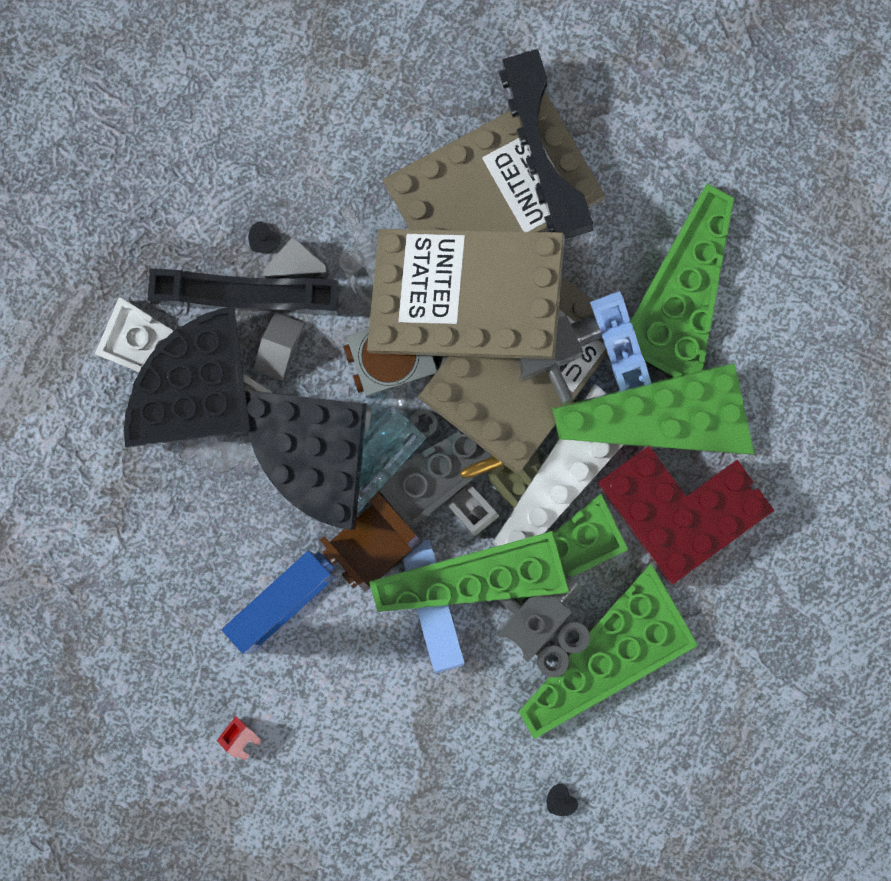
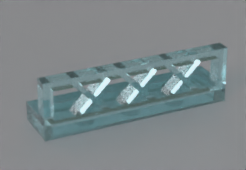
M393 405L364 435L357 514L427 438L412 420ZM411 433H413L414 435L412 436V438L405 445H403L405 439ZM390 458L389 463L382 468L384 462ZM369 481L368 486L361 491L364 484Z

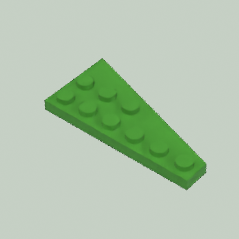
M706 183L630 321L645 363L672 378L701 371L705 362L725 242L734 201L733 197Z
M734 363L552 408L558 437L562 440L755 455Z
M651 563L589 631L590 641L586 649L579 653H570L568 655L569 665L567 670L558 677H548L518 711L533 739L698 646Z

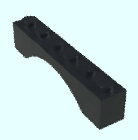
M534 49L502 59L503 70L498 71L503 89L509 88L512 99L507 101L512 118L518 117L521 128L516 130L521 147L527 146L530 157L525 158L531 176H537L540 185L535 187L538 202L540 205L546 204L549 214L544 216L547 231L563 233L565 239L593 231V221L584 194L572 187L558 174L549 161L541 143L538 116L542 98L548 85L547 75L539 50Z
M150 268L147 300L151 304L206 308L234 306L235 309L338 316L340 284L338 280L248 278Z

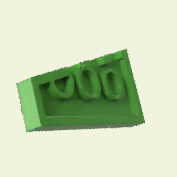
M602 494L598 495L554 532L564 572L570 577L628 550ZM519 597L516 599L519 602L525 600L527 597Z

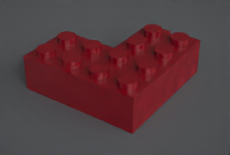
M647 446L596 484L669 585L676 583L775 511L759 488L752 490L749 487L754 482L738 460L732 462L686 496L650 446Z

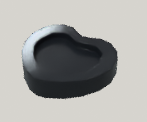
M256 222L249 230L248 240L253 252L263 254L278 248L281 240L276 232L269 231L264 222Z
M559 783L549 790L546 805L551 814L569 816L577 810L578 801L569 795L566 785Z

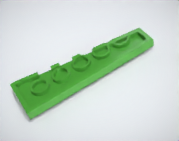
M553 531L369 581L377 612L570 592Z

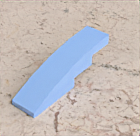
M620 291L591 301L590 304L601 330L602 341L619 391L651 383L645 360L641 354L635 331L630 322Z
M430 539L422 541L416 549L403 559L406 571L436 563ZM449 606L416 608L434 673L464 666L465 663Z

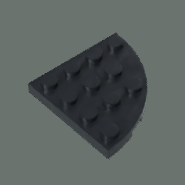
M234 306L217 309L196 317V319L188 322L178 330L173 331L150 354L133 383L128 407L126 408L124 423L125 448L251 431Z
M251 390L245 391L251 430L248 431L250 442L257 460L270 482L284 498L306 515L334 527L355 530L367 403Z

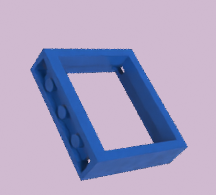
M308 550L227 623L221 631L242 654L253 653L336 578L332 573L335 566L319 551L314 554Z

